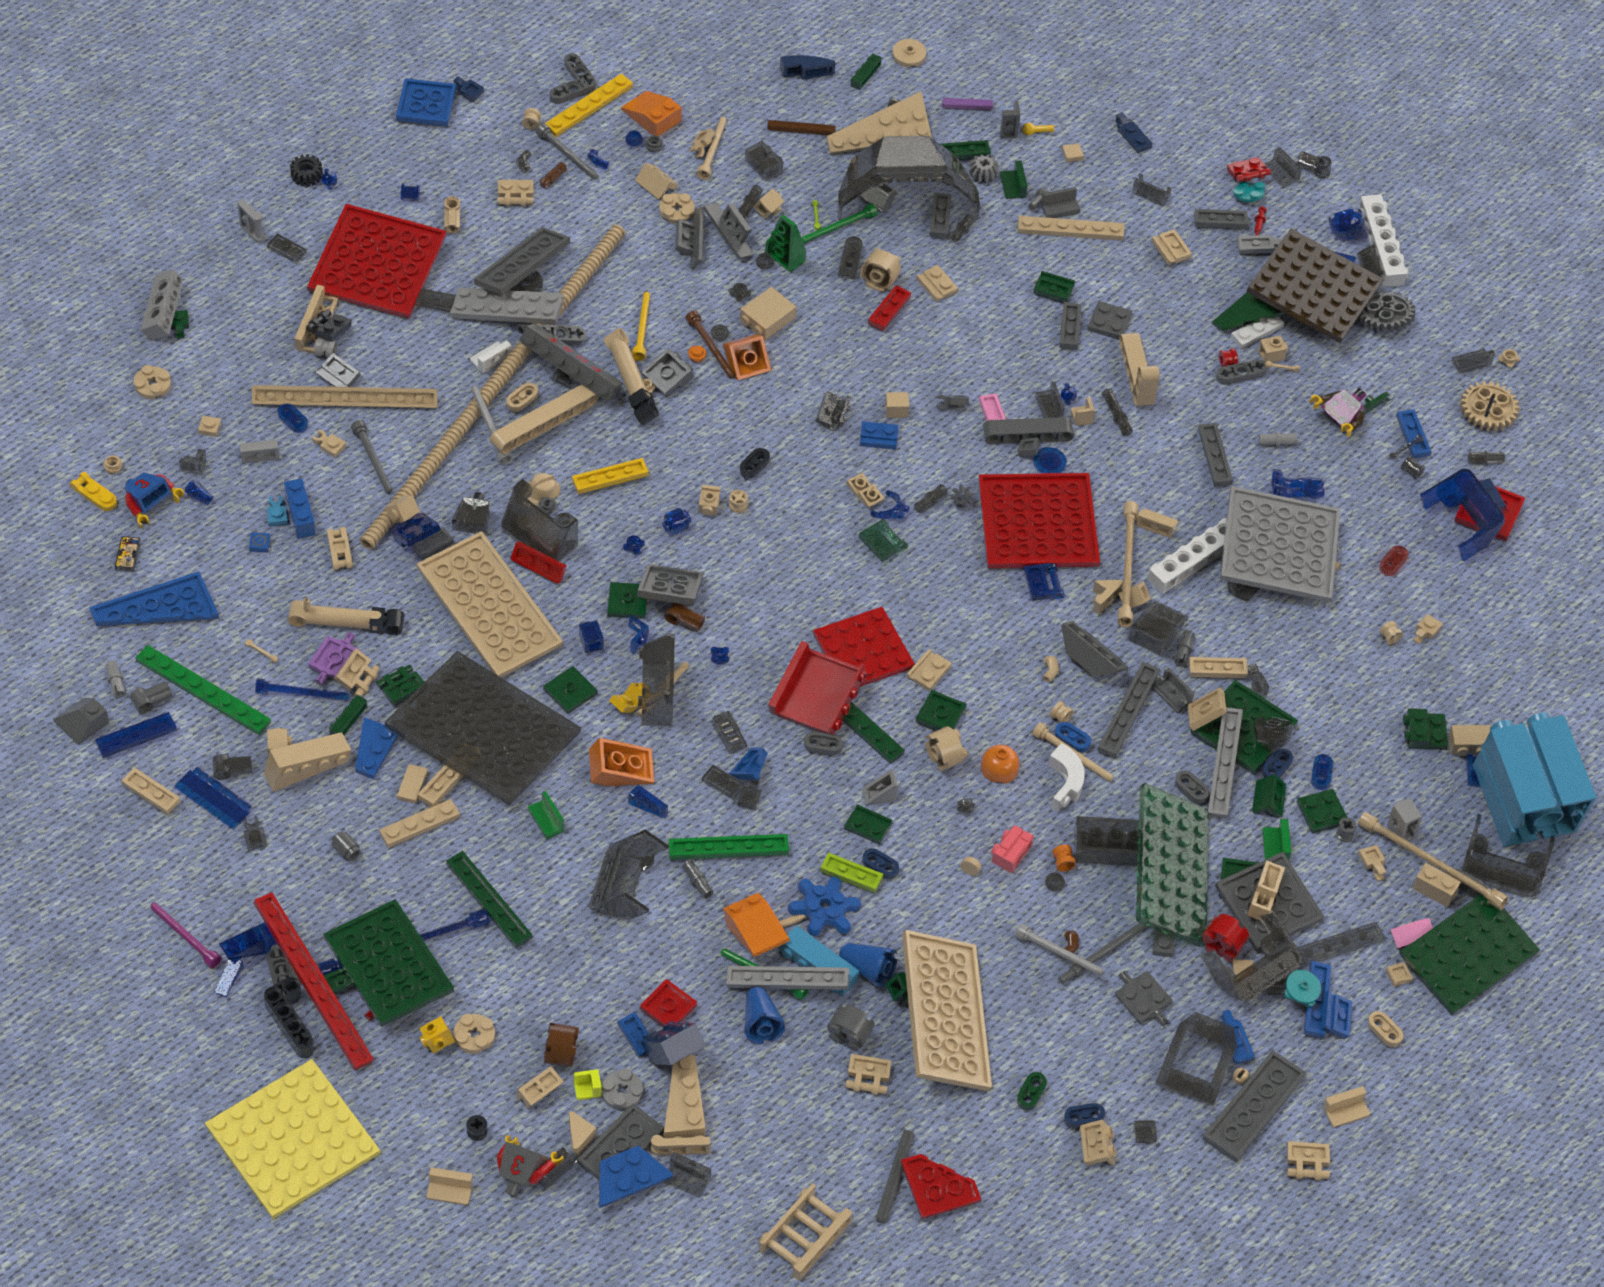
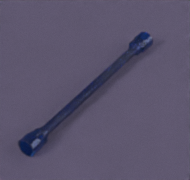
M484 908L469 913V917L465 918L464 921L461 920L454 924L452 923V925L449 924L442 928L427 931V933L420 934V937L423 941H426V939L435 938L438 935L441 936L448 932L465 928V926H473L475 929L490 924L489 917ZM334 958L318 963L319 970L323 976L343 968L339 961H335Z

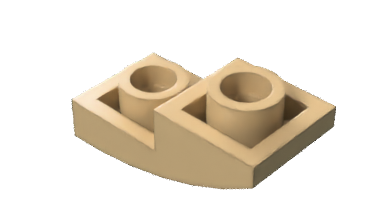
M863 472L847 480V486L866 507L870 508L884 500L875 484L871 485Z

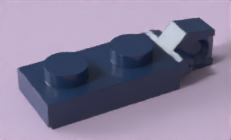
M1122 112L1116 114L1115 122L1117 123L1118 132L1137 153L1152 147L1153 143L1131 119H1127V116Z

